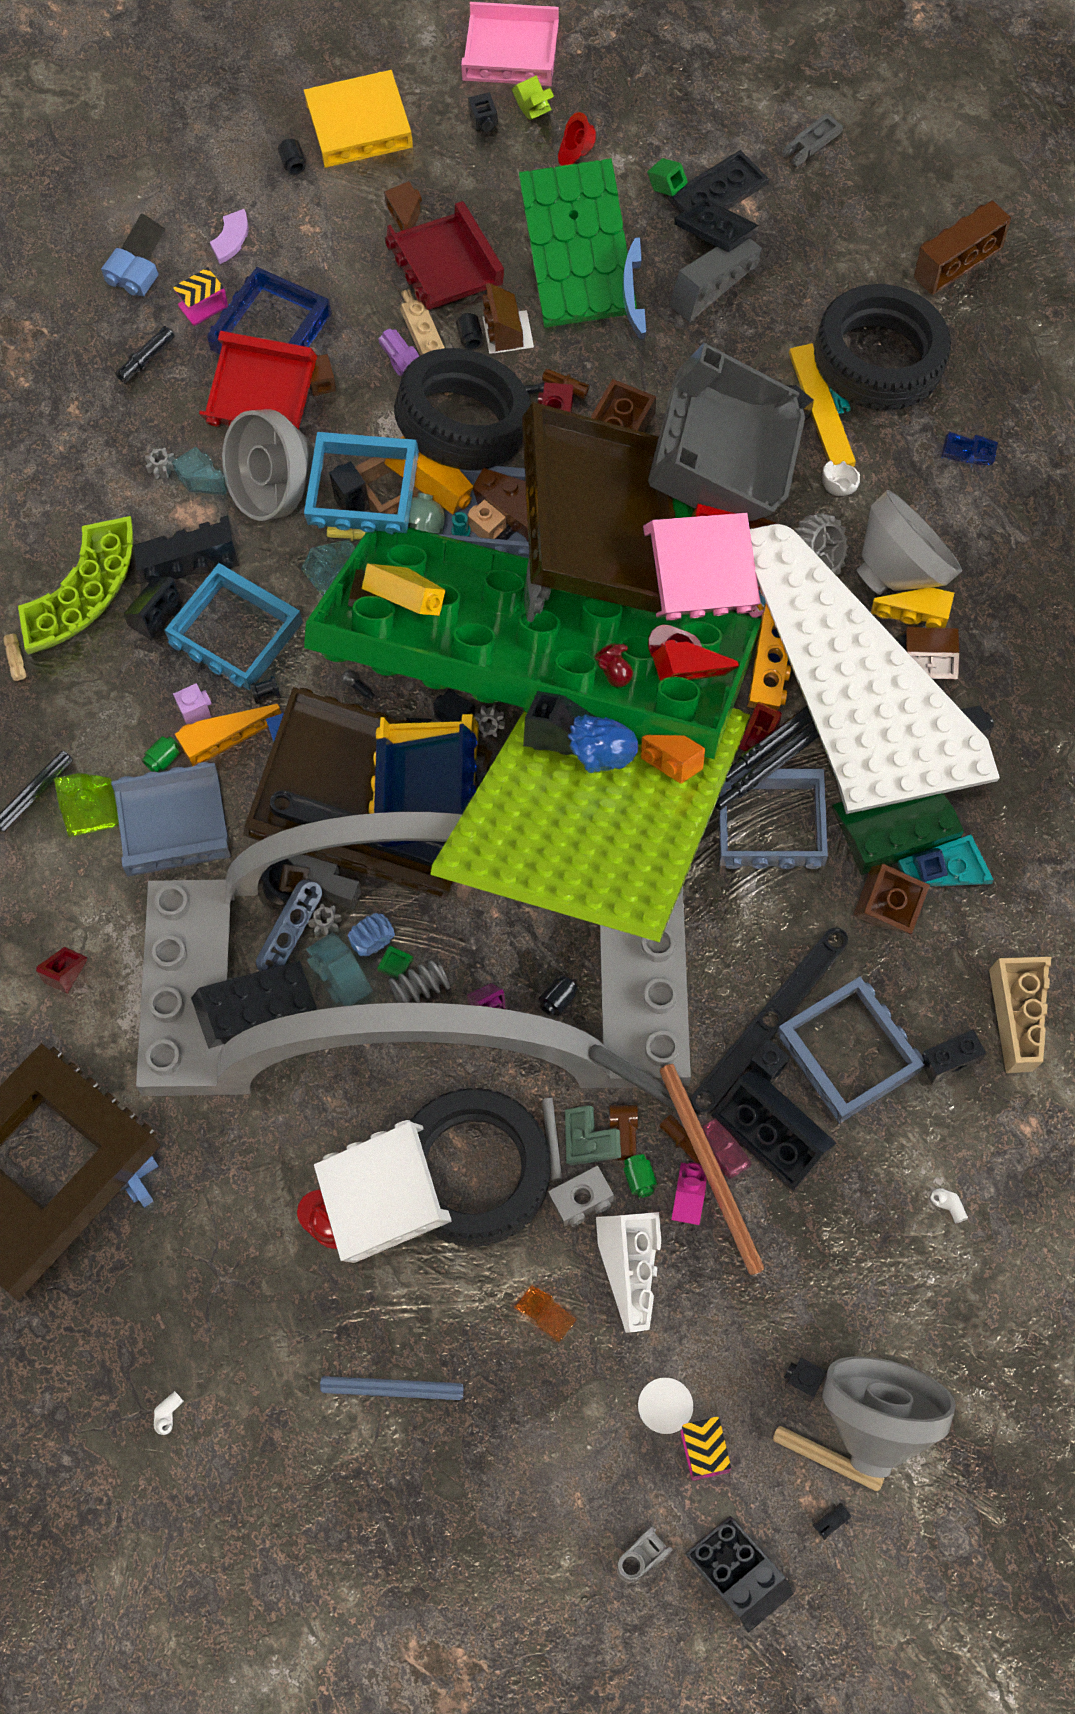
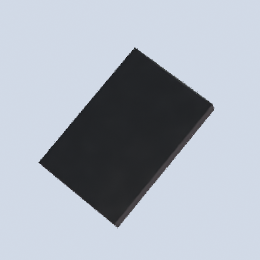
M706 198L674 219V225L727 252H730L759 231V225Z

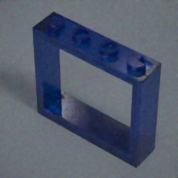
M256 267L252 274L246 277L241 289L235 292L228 307L222 310L216 324L210 327V332L207 335L210 350L220 354L222 344L218 341L220 331L231 333L262 289L310 310L288 342L289 344L305 347L310 346L331 316L330 300Z

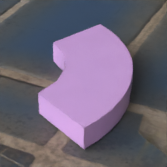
M244 209L223 216V231L216 239L210 242L219 264L235 256L248 235V220Z

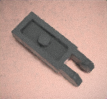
M826 113L795 136L794 140L785 146L782 155L788 158L799 148L801 151L794 156L792 164L796 167L800 166L808 156H812L842 133L843 126Z

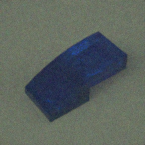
M949 431L945 436L941 456L964 463L993 465L998 442L979 435H975L970 439Z

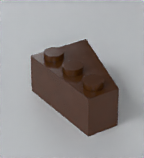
M483 468L473 485L477 504L479 505L485 499L506 517V524L515 533L518 532L524 536L528 542L525 481Z

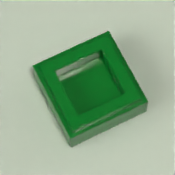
M389 945L377 970L398 980L399 974L406 975L414 958L412 955Z

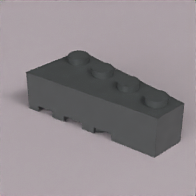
M749 238L730 252L716 247L679 270L669 306L688 322H691L750 270L757 267L762 247Z

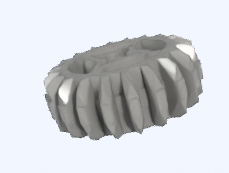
M816 513V515L806 516L805 520L799 521V527L795 528L794 531L835 575L841 574V568L846 566L844 559L849 557L846 554L847 548L850 547L846 544L849 536L844 535L846 528L841 526V520H837L835 516Z

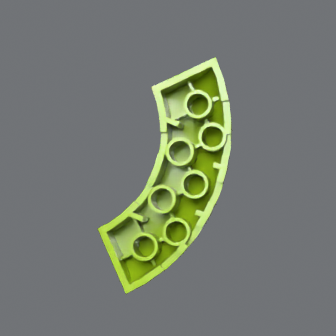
M131 516L82 526V545L79 553V562L76 568L73 567L68 576L60 583L61 587L51 595L47 593L34 601L18 605L24 647L27 654L51 648L72 638L87 628L110 605L119 592L130 566L133 548Z

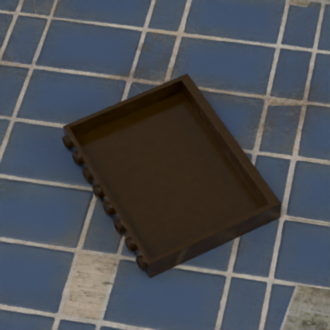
M532 402L522 416L531 584L653 613L662 611L651 536L644 535L643 528L644 525L652 520L675 518L673 497L651 487L648 482L659 436Z
M293 687L246 820L243 836L261 841L284 830L301 826V824L277 817L271 812L269 807L270 798L276 791L280 790L358 815L366 814V812L370 814L369 803L373 800L374 794L371 780L376 772L374 753L378 751L376 729L380 727V719L385 717L389 724L411 722L406 720L397 721L388 718L386 714L381 712L373 713L363 710L357 704L348 705L339 702L332 696L323 697L314 694L307 688L298 689ZM478 744L476 765H481V773L487 771L492 751ZM477 780L475 781L474 785L475 791H477L479 787ZM278 798L274 802L275 807L279 810L287 809L290 805L285 798ZM362 844L337 846L302 854L444 900L447 899L453 882L431 875L432 867Z

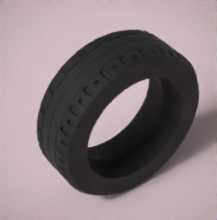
M889 284L863 285L842 293L828 305L822 316L815 341V362L824 381L845 400L868 409L897 410L921 402L936 389L950 355L951 338L948 326L942 315L928 300L919 294ZM858 327H886L907 337L918 349L922 360L909 367L899 369L873 366L854 355L845 344L842 336Z
M443 348L422 354L406 367L397 392L394 415L404 438L416 440L419 452L427 458L457 469L481 470L500 465L517 453L523 441L522 416L531 405V401L521 380L501 362L485 354L467 349ZM443 392L469 396L486 405L497 416L499 422L490 425H469L455 421L436 410L429 403L426 396Z
M458 1089L456 1092L450 1091L440 1095L438 1099L431 1100L411 1118L410 1121L412 1123L423 1125L424 1129L417 1133L426 1160L431 1146L443 1132L456 1125L468 1122L488 1123L503 1130L515 1143L521 1158L519 1182L512 1195L503 1204L484 1213L467 1214L455 1211L438 1200L440 1209L449 1211L452 1222L428 1231L431 1235L434 1234L436 1238L447 1243L453 1242L458 1246H489L490 1243H500L507 1240L508 1236L517 1234L538 1213V1209L541 1208L549 1187V1150L539 1123L518 1101L510 1100L509 1096L497 1091L492 1092L490 1089Z

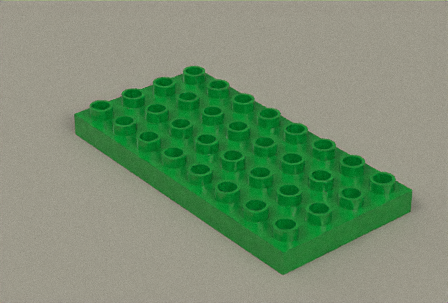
M408 527L407 533L366 532L306 621L304 648L322 653V656L329 661L344 662L349 660L371 666L376 673L381 675H405L421 680L425 686L432 689L453 688L471 693L480 702L494 703L501 701L522 707L526 713L537 691L564 695L596 717H607L624 724L634 732L640 745H642V737L645 735H685L705 748L704 757L715 759L756 647L762 619L729 611V614L722 616H713V612L705 613L704 617L690 618V615L687 614L681 615V619L667 621L666 617H656V613L551 588L549 599L544 601L541 614L537 613L534 620L529 622L527 621L524 607V587L529 558ZM368 563L405 567L413 570L445 589L440 616L418 614L380 596L361 597L354 602L353 607L348 606L356 569L366 570ZM663 624L671 625L695 635L700 641L702 648L738 661L739 666L725 676L693 680L682 677H668L660 681L654 659L649 652L648 639L655 627ZM611 643L624 644L628 647V650L622 652L621 656L632 667L633 677L623 687L612 686L608 682L603 670L599 667L598 661L594 658L603 647Z

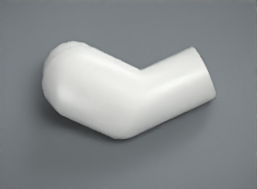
M940 1188L931 1193V1202L937 1207L949 1210L955 1224L968 1219L961 1200L956 1193Z
M175 1391L154 1410L153 1425L158 1434L167 1435L171 1432L173 1411L184 1402Z

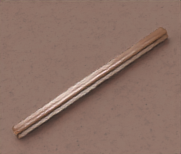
M673 1064L663 1066L660 1069L662 1079L748 1272L751 1275H755L764 1270V1265Z

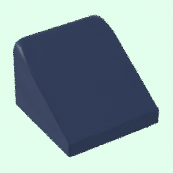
M932 848L912 854L913 862L922 882L948 875L941 849Z

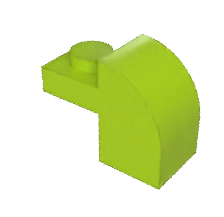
M537 75L518 83L511 89L518 106L528 119L531 120L552 110L548 101L554 95L550 88L543 91Z

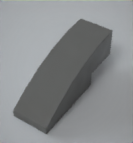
M301 854L287 858L291 865L310 868L308 880L320 885L323 897L355 910L361 894L359 881L341 877L338 865Z

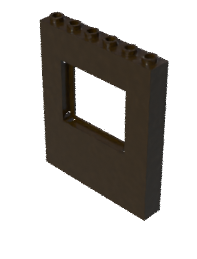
M42 1043L0 1085V1147L44 1102L96 1146L98 1150L45 1208L0 1169V1286L17 1301L161 1146L154 1138L157 1133L148 1124L139 1125L136 1122L138 1117L127 1107L121 1110L117 1106L120 1102L109 1092L103 1095L98 1091L101 1086L91 1077L85 1080L80 1076L83 1071L73 1062L67 1065L62 1061L65 1057L55 1047L49 1050ZM34 1094L38 1096L35 1100L32 1099Z

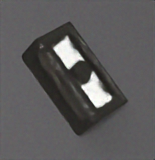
M140 214L122 249L133 254L135 257L149 260L165 232V228L148 216Z

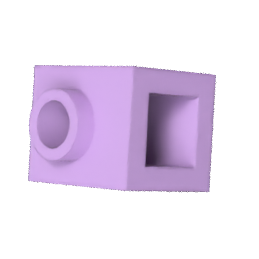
M197 683L173 693L186 725L211 718L208 709L211 701L205 690L200 691Z

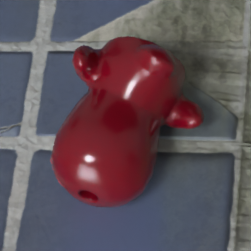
M611 643L603 647L594 656L608 682L614 687L627 685L633 677L632 667L621 656L622 652L628 650V647L624 644Z

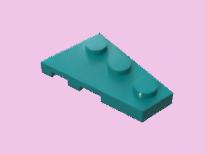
M971 834L935 847L943 852L948 875L925 882L930 887L993 883L994 879ZM912 856L898 861L897 865L900 872L921 881Z

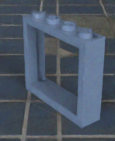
M744 769L730 781H725L718 799L726 793V789H731L732 784L752 769ZM777 769L753 788L814 789L816 851H728L727 806L722 810H718L719 866H726L730 869H737L741 866H752L756 869H764L768 866H779L782 869L805 866L808 869H817L825 866L828 850L824 769Z
M861 977L856 978L783 1023L777 1031V1036L839 1124L918 1075L924 1066L921 1053L916 1048L912 1049L907 1042L905 1031L900 1026L896 1027L891 1020L889 1009L886 1005L878 1002L875 998L873 987L868 982L865 983ZM856 992L908 1066L846 1104L795 1029Z

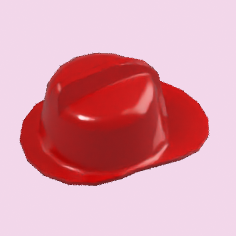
M574 113L566 124L558 153V162L561 166L575 163L580 156L588 154L595 144V128L592 124L588 123L584 113Z
M319 1189L311 1191L303 1196L298 1204V1221L320 1244L327 1248L337 1249L322 1192Z

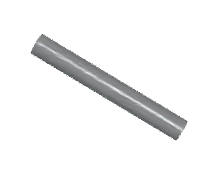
M553 1098L542 1099L549 1150L551 1181L562 1180Z

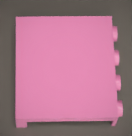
M470 2V20L465 57H462L461 64L462 80L518 84L537 75L542 86H552L559 26V7Z
M747 513L652 520L643 526L644 535L651 536L661 600L662 611L656 613V617H666V620L670 621L681 619V615L687 614L690 615V618L704 617L705 613L713 612V616H722L729 614L730 610H736L737 614L752 612V607L761 604Z

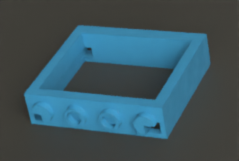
M317 432L304 510L307 524L316 525L318 528H324L325 526L336 527L339 530H349L352 528L361 529L364 532L407 533L419 454L417 441L413 439ZM324 453L406 460L398 515L316 508Z
M218 563L166 627L165 633L169 645L175 650L180 651L182 649L195 662L200 663L202 661L215 674H223L228 677L235 686H243L251 690L250 682L256 683L299 629L303 621L300 610ZM222 586L284 622L246 672L241 671L183 636Z

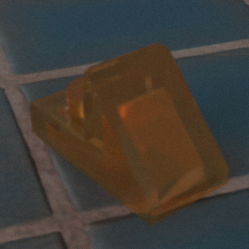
M532 1285L514 1307L516 1311L558 1344L576 1323V1319L557 1305L551 1295Z

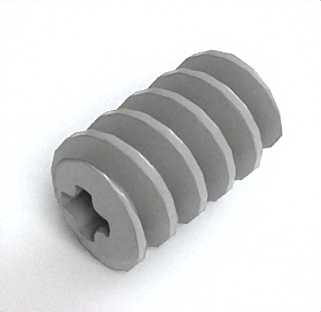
M429 960L428 970L422 964L418 965V974L413 969H409L408 979L402 973L399 974V983L393 978L388 980L397 1003H410V998L420 1003L421 993L428 999L430 998V989H433L437 994L440 993L439 985L441 984L447 990L450 989L449 981L439 960L438 965Z

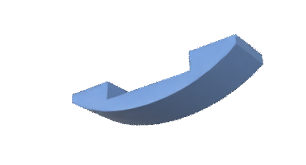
M635 238L629 249L623 273V301L628 320L639 339H645V309H635L632 269L640 268L641 266L640 238Z

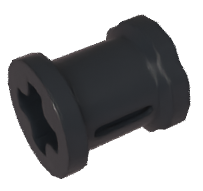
M271 676L270 680L260 683L250 682L256 705L260 704V701L272 697L281 698L274 676Z

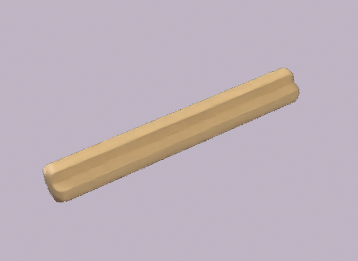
M782 1426L777 1427L773 1435L774 1442L874 1491L881 1489L884 1478L862 1474L851 1465L850 1459Z

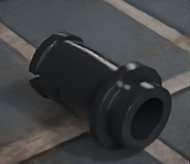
M842 1503L838 1505L833 1504L831 1511L812 1524L823 1540H826L830 1534L844 1523L846 1525L849 1524L848 1520L852 1516Z

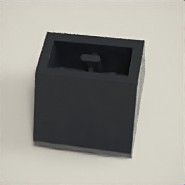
M154 577L123 613L127 625L151 641L164 630L167 621L172 616H175L181 608L182 602L174 579L171 577Z

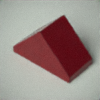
M758 702L738 748L747 751L778 728L782 713Z
M63 947L39 964L36 972L44 984L68 994L84 967L87 957Z

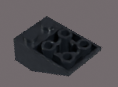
M537 691L525 717L523 746L532 747L535 750L555 751L563 755H574L573 750L570 748L571 740L568 737V734L572 733L570 726L574 725V719L578 716H596L564 695Z
M731 1516L685 1554L747 1633L753 1630L794 1594L786 1577Z

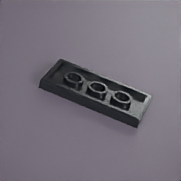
M739 150L689 181L674 196L668 195V201L680 213L704 198L726 209H730L767 186L769 178Z

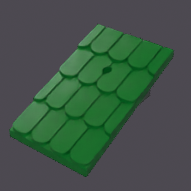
M612 158L519 172V182L544 328L627 315L623 301L622 283L628 251ZM634 292L635 309H637V306H636V298H635V292Z

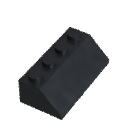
M755 1068L737 1080L711 1115L792 1191L815 1170L837 1144Z

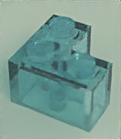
M333 932L306 948L310 956L307 959L309 966L314 973L318 974L322 982L327 980L330 985L327 992L335 1003L340 1002L343 1006H351L373 992L351 950Z

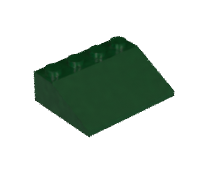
M943 793L848 814L845 812L843 801L832 805L834 814L861 875L869 873L873 866L880 864L891 866L897 864L901 859L912 856V854L957 840L962 837L964 832L953 806Z

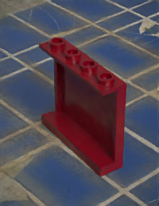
M464 201L455 203V210L452 215L397 233L394 232L391 225L387 226L385 244L388 250H392L397 266L399 268L402 267L407 283L409 285L412 284L418 302H422L426 310L485 291L486 284L489 283L495 286L503 285L504 267Z

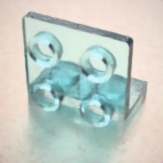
M344 540L310 549L301 570L322 596H324L355 547L349 540Z

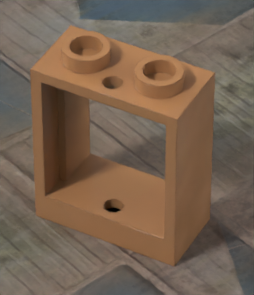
M372 457L356 466L355 468L366 483L369 506L372 512L396 514L400 495L382 505L368 486L372 481L393 471L384 464L386 458ZM414 486L412 497H418V492H423Z

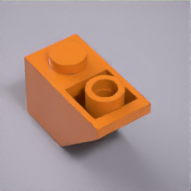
M645 735L642 737L641 759L680 784L703 770L705 748L685 735Z

